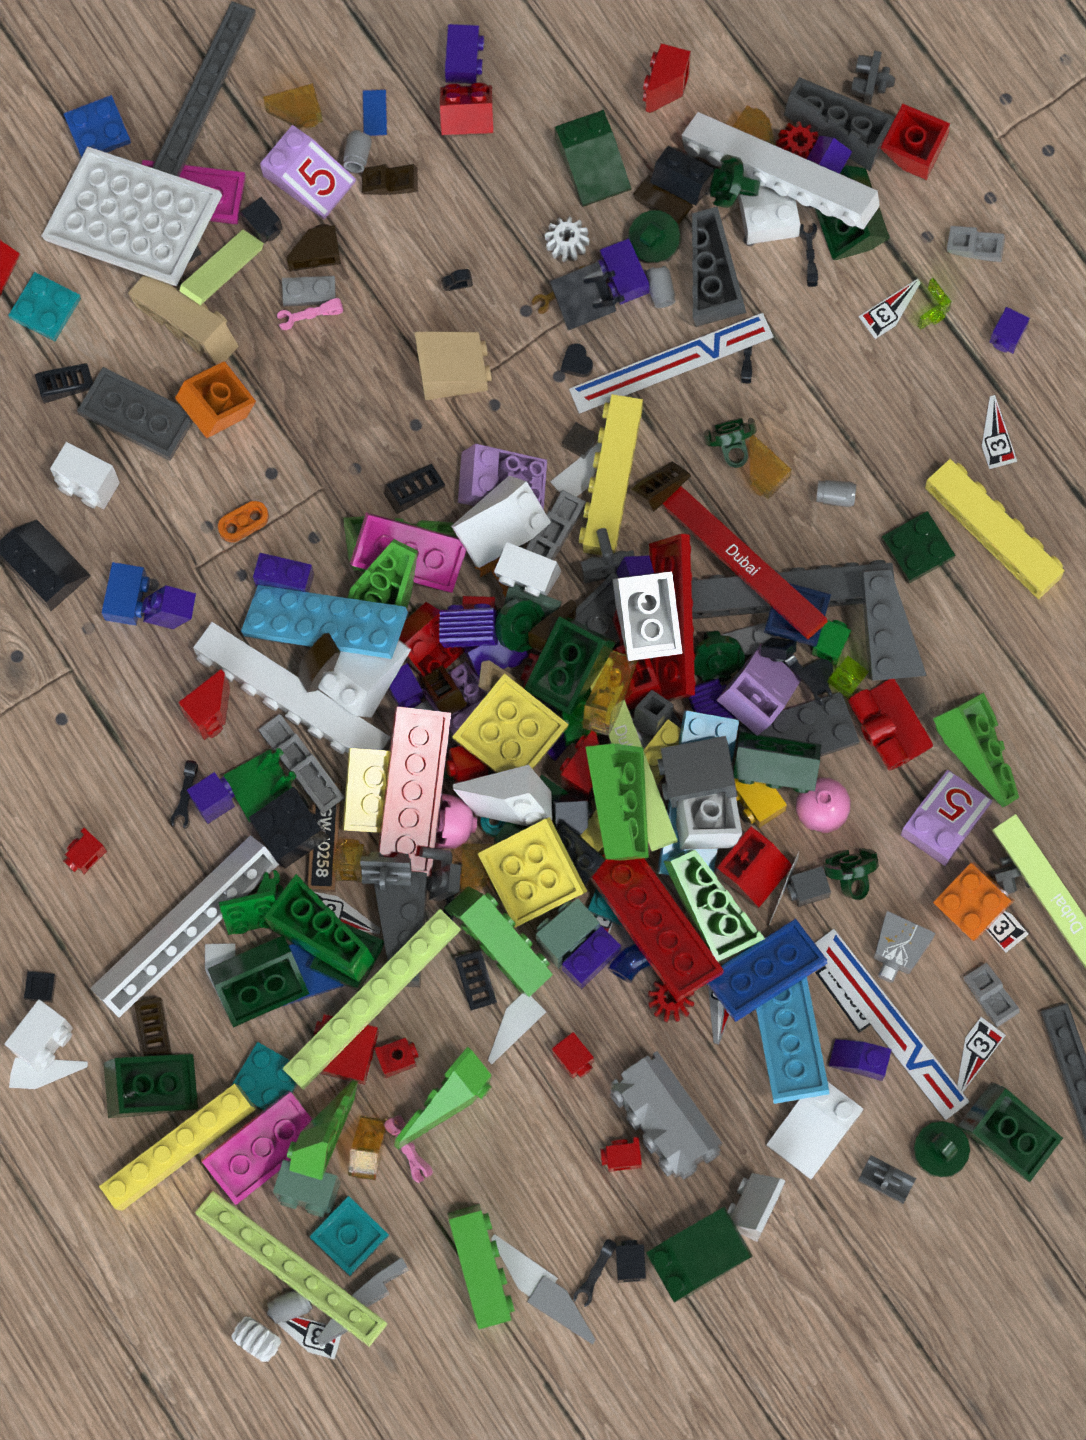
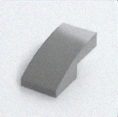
M951 226L947 252L973 259L1002 262L1005 235L1001 233L978 232L975 227Z
M987 962L964 977L971 992L996 1027H999L1020 1013L1019 1007L1005 991L1003 983Z

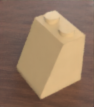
M415 332L425 400L488 391L487 381H492L490 365L484 366L483 357L488 356L486 341H480L479 332Z

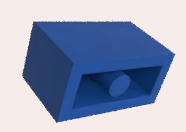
M112 562L101 612L105 621L137 626L138 618H142L144 614L142 613L143 593L148 592L150 577L147 576L144 567Z

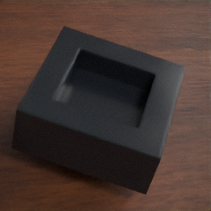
M771 637L761 646V656L768 657L775 662L785 661L796 652L797 642Z
M28 971L24 999L53 1003L56 974Z

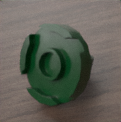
M728 154L723 156L720 160L723 164L720 169L715 168L711 180L710 196L715 197V201L712 202L713 205L729 208L737 199L738 194L758 196L760 181L743 177L744 166L741 158Z
M650 210L640 214L633 221L629 229L628 239H630L638 258L648 263H659L669 260L676 254L681 244V233L678 223L672 216L663 211Z
M743 418L728 420L714 425L716 431L711 433L708 429L704 431L703 436L706 445L711 447L721 446L725 461L729 466L740 468L746 464L748 449L745 439L757 432L756 423L753 418H749L748 423H744ZM731 449H741L744 452L743 458L739 461L731 460L728 456Z
M518 597L496 610L498 616L495 624V633L499 643L511 651L525 652L532 648L529 646L528 632L545 619V614L539 604L528 598Z
M718 630L705 631L703 641L694 648V674L701 676L705 682L719 679L720 682L731 679L730 674L734 673L737 669L739 672L745 663L744 650L739 641L730 636H722Z
M859 848L860 854L851 855L849 850H844L825 859V875L830 879L840 880L842 892L846 897L862 900L868 894V874L876 871L879 867L877 852L872 849ZM858 880L860 883L859 890L853 894L851 891L852 884Z
M944 1121L933 1122L924 1127L915 1139V1161L920 1169L929 1176L940 1178L952 1177L959 1173L968 1162L970 1154L969 1140L963 1130L953 1123Z

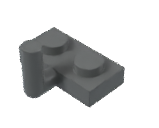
M601 528L596 532L602 557H591L581 562L584 584L607 579L612 573L617 575L616 571L623 558L635 556L633 550L627 552L618 551L613 554L606 528Z
M422 846L419 852L420 857L441 860V869L432 872L428 878L427 890L430 892L429 900L441 901L459 893L461 865L452 864V852Z

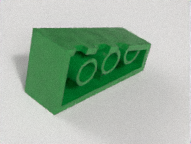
M295 874L264 916L272 931L280 936L284 935L285 939L357 982L361 980L375 961L364 943L343 924L335 913L319 899L314 891L297 874Z

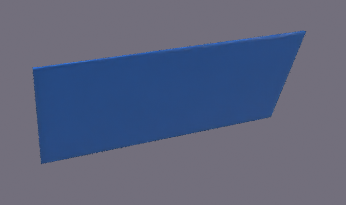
M386 90L363 91L364 133L367 135H387Z

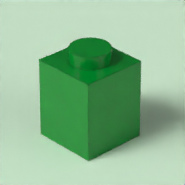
M827 620L828 622L821 630L817 647H813L812 655L820 659H827L837 666L849 640L851 630L841 621Z

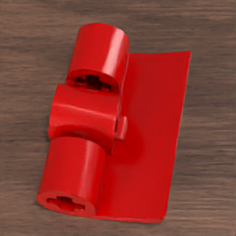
M889 679L871 691L869 689L862 690L848 700L849 705L861 723V732L865 740L871 747H875L888 771L906 764L933 747L931 739L895 679Z

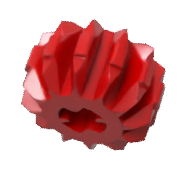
M800 121L796 123L795 127L788 123L785 130L779 131V139H777L775 146L807 159L817 142L818 132H810V124L803 128Z
M657 981L653 983L657 991L648 992V997L655 999L650 1001L648 1006L649 1008L658 1007L654 1012L656 1018L664 1013V1022L668 1023L669 1016L673 1015L674 1021L677 1023L680 1021L679 1012L685 1017L689 1016V1011L686 1007H694L695 1002L688 999L694 996V992L676 1004L674 1002L667 1004L666 995L671 997V993L665 985L662 986Z

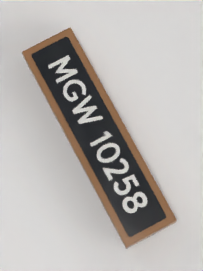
M334 783L342 793V784ZM341 801L324 814L313 803L312 810L330 838L310 851L308 887L313 891L336 892Z

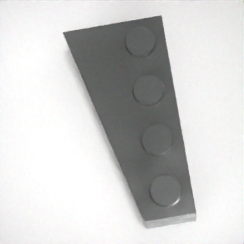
M800 77L790 92L784 116L797 123L800 121L803 128L810 124V132H818V138L819 136H826L838 140L852 151L849 158L868 171L872 170L882 151L881 145L895 119L892 115Z
M718 206L692 213L693 320L695 326L698 327L747 312Z
M886 568L860 571L869 679L876 681L927 676L891 570Z
M412 872L411 886L388 885L387 890H380L379 884H374L388 961L425 925L427 873ZM422 970L405 987L420 988Z

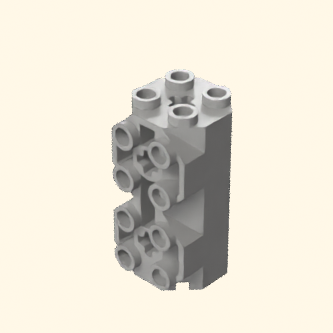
M656 1051L653 1053V1060L646 1056L621 1074L623 1080L620 1083L617 1079L611 1082L610 1096L619 1108L624 1106L627 1111L626 1119L635 1131L640 1128L645 1135L642 1136V1142L651 1154L657 1153L660 1158L658 1159V1165L667 1177L673 1174L675 1178L681 1176L685 1180L697 1171L696 1168L699 1163L705 1161L708 1164L720 1155L722 1142L661 1055Z

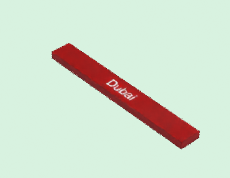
M682 486L662 504V507L806 639L812 637L828 622L827 618Z

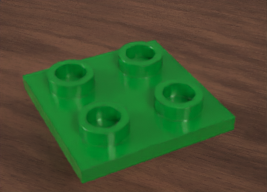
M277 748L275 753L270 749L223 775L231 786L235 798L249 822H251L250 816L291 789L292 782L297 777L294 771L289 772V775L286 776L279 765V759L284 754L281 748Z
M273 870V879L269 878L268 872L264 873L263 880L256 894L219 902L228 935L244 934L247 931L259 928H270L264 916L284 890L278 884L280 882L278 871Z

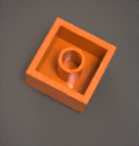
M225 361L185 380L175 397L206 438L246 419L256 403V400Z
M971 862L933 903L971 940L976 941L1015 900L975 862Z

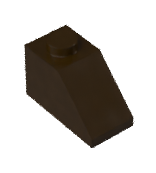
M320 224L315 226V228L308 229L286 257L289 272L341 264L335 225Z

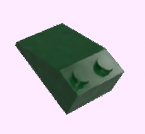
M604 109L555 126V141L582 207L631 190V185Z
M559 616L524 689L571 715L604 667L616 642L570 617Z
M193 1054L113 1058L103 1063L108 1118L136 1117L198 1109Z
M993 1082L989 1084L958 1125L974 1141L1028 1182H1031L1063 1139L1062 1136L1007 1088Z
M725 1207L720 1208L646 1252L674 1303L691 1296L753 1257Z

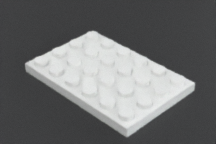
M87 147L42 237L47 242L177 286L222 194L219 190Z

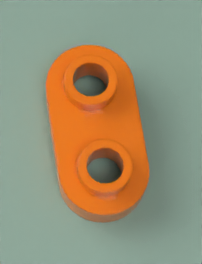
M251 501L226 514L218 523V531L221 538L227 542H237L263 528L269 519L268 510L263 503ZM257 513L260 515V518L252 520L251 516ZM234 526L237 530L234 533H229L228 528Z

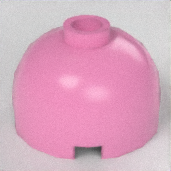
M819 777L817 778L815 791L798 794L796 812L799 820L806 828L812 831L829 833L838 830L846 822L850 813L851 800L846 788L840 782L832 778Z
M441 794L435 848L455 849L464 845L470 838L471 833H475L477 818L473 817L472 810L460 797Z

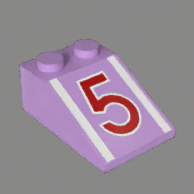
M294 125L289 128L260 163L263 177L322 219L328 216L356 182V179L318 143Z
M947 770L903 827L901 836L946 867L988 809L992 800Z

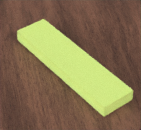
M241 230L184 281L179 291L201 305L263 249L264 243L245 230Z

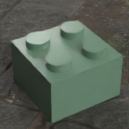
M578 898L574 902L570 900L565 902L558 909L560 914L552 921L547 918L537 927L539 931L536 933L537 946L558 969L562 967V963L600 928V922Z
M283 1160L273 1190L278 1202H281L280 1205L291 1209H297V1205L305 1207L307 1213L318 1217H323L324 1213L331 1215L341 1185L338 1176L325 1172L322 1180L289 1171L290 1161Z

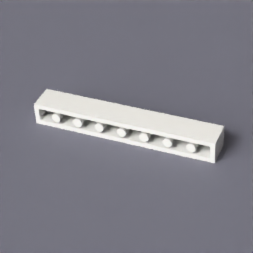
M697 112L682 134L684 149L691 156H699L717 167L722 166L723 162L720 160L727 154L739 157L743 162L744 177L760 181V186H767L781 196L794 198L804 206H812L826 216L839 218L849 226H857L864 229L880 206L877 190L702 113Z
M211 622L193 647L197 655L196 659L208 668L212 665L219 670L222 669L229 682H232L233 679L242 684L240 688L251 696L259 695L264 699L263 703L274 711L279 708L286 713L285 717L296 725L302 723L309 728L307 731L319 740L322 737L331 742L330 746L340 754H344V752L349 753V748L388 750L390 748V736L359 716H354L319 690L307 693L297 676L215 623Z
M250 835L90 989L112 1012L120 1017L223 919L219 902L247 896L263 880L264 873L268 872L270 874L279 863L276 862L264 845Z

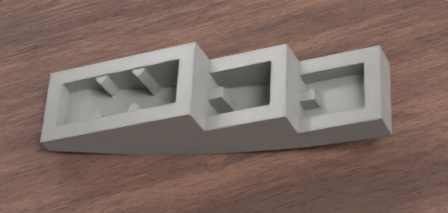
M562 489L552 510L547 513L551 523L531 539L526 550L554 560L585 508L586 501Z
M281 714L258 729L274 753L277 748L282 749L284 754L280 757V761L289 772H295L297 776L295 780L322 814L345 798Z
M400 1258L376 1274L352 1296L364 1306L369 1307L390 1295L384 1284L409 1271L403 1258ZM331 1318L316 1340L322 1347L348 1332V1330Z

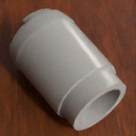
M354 130L348 135L344 153V168L353 173L364 171L372 143L370 135L362 133L360 130Z
M666 266L656 269L652 267L645 274L649 282L651 299L656 308H665L675 303L671 273Z
M819 481L816 502L844 507L854 506L856 484L850 481Z
M295 1290L276 1297L273 1301L267 1303L275 1324L284 1323L307 1314L313 1309L312 1303Z

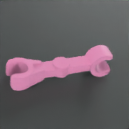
M334 298L321 304L320 307L307 308L294 314L287 310H282L277 313V318H289L288 322L279 324L282 330H288L292 328L295 321L313 319L318 315L341 314L343 307L340 299Z
M397 1115L386 1120L384 1126L390 1134L397 1137L405 1127V1122L401 1116ZM412 1142L401 1148L403 1154L409 1160L411 1175L415 1182L424 1181L420 1170L423 1171L425 1177L432 1175L431 1166L418 1156L415 1145Z

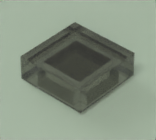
M575 422L562 441V447L585 459L598 440V434Z

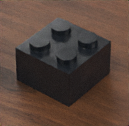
M294 786L249 817L276 862L284 868H287L330 838L304 796Z

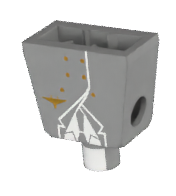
M887 911L874 959L883 963L878 977L893 983L898 971L910 974L932 942L935 933Z

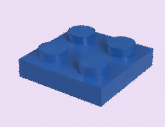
M112 95L63 113L81 158L87 147L107 153L131 144Z

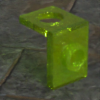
M934 278L930 279L928 290L938 302V305L919 317L917 326L920 330L931 323L935 325L946 317V313L949 312L952 303Z
M847 656L827 682L849 698L869 671Z

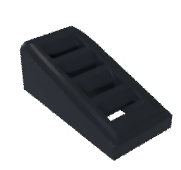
M87 363L34 374L44 404L88 391L93 385ZM81 372L85 382L82 384L79 383L77 374ZM68 376H72L74 385L69 386ZM56 380H62V388H58ZM51 382L53 389L48 390L46 383Z
M430 464L387 484L384 495L396 514L441 490L445 487V483L434 466ZM425 475L428 476L433 485H428L424 479ZM415 481H418V483L422 487V490H419V488L415 484ZM405 487H409L412 492L411 495H409Z
M481 948L454 956L470 1010L497 1003ZM478 958V964L463 967L462 963ZM482 970L481 975L467 979V973ZM485 980L486 985L470 990V984ZM488 991L489 996L473 1000L472 995Z

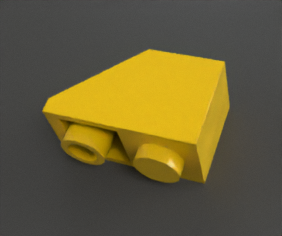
M735 779L738 795L736 800L740 801L744 807L742 812L750 824L755 823L760 828L786 811L787 804L776 789L767 787L766 783L744 784Z

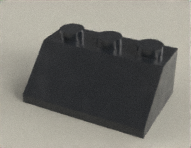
M38 520L12 529L0 540V559L50 611L55 609L91 576Z

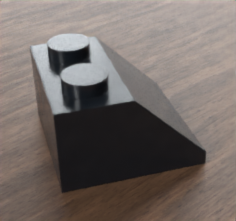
M667 146L656 161L650 183L697 206L711 185L715 167L676 147Z

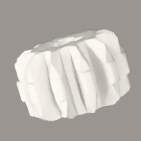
M569 216L567 222H563L559 217L557 225L550 223V232L545 233V240L548 241L546 249L553 251L552 256L554 259L562 255V261L565 263L567 256H571L576 261L577 253L585 254L586 248L584 246L589 245V238L586 237L588 229L581 228L582 222L580 220L572 223V217Z
M244 1317L237 1324L231 1336L236 1344L261 1361H269L278 1351V1347L281 1344L280 1338L275 1333L251 1317Z

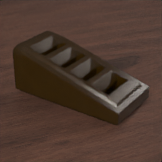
M672 461L636 484L631 491L637 501L655 512L691 475ZM675 471L679 475L674 477L671 474Z
M569 600L528 632L529 646L542 652L559 616L576 619V602Z
M443 665L420 678L421 683L439 711L449 712L452 715L466 707L467 703Z
M162 998L135 1002V1013L143 1056L172 1055ZM154 1008L158 1010L157 1013L143 1015V1010ZM158 1019L160 1021V1024L145 1026L147 1021ZM162 1031V1035L147 1038L146 1033ZM164 1042L163 1047L152 1049L148 1047V1044Z

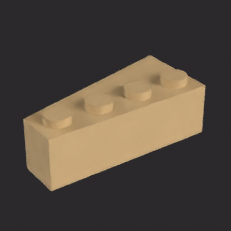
M143 275L128 292L137 308L162 326L166 323V328L181 341L184 337L185 341L193 347V351L200 356L206 353L213 366L226 361L238 348L237 342L226 325L227 319L217 311L214 313L209 311L204 303L199 305L179 291L180 286L174 288L171 284Z

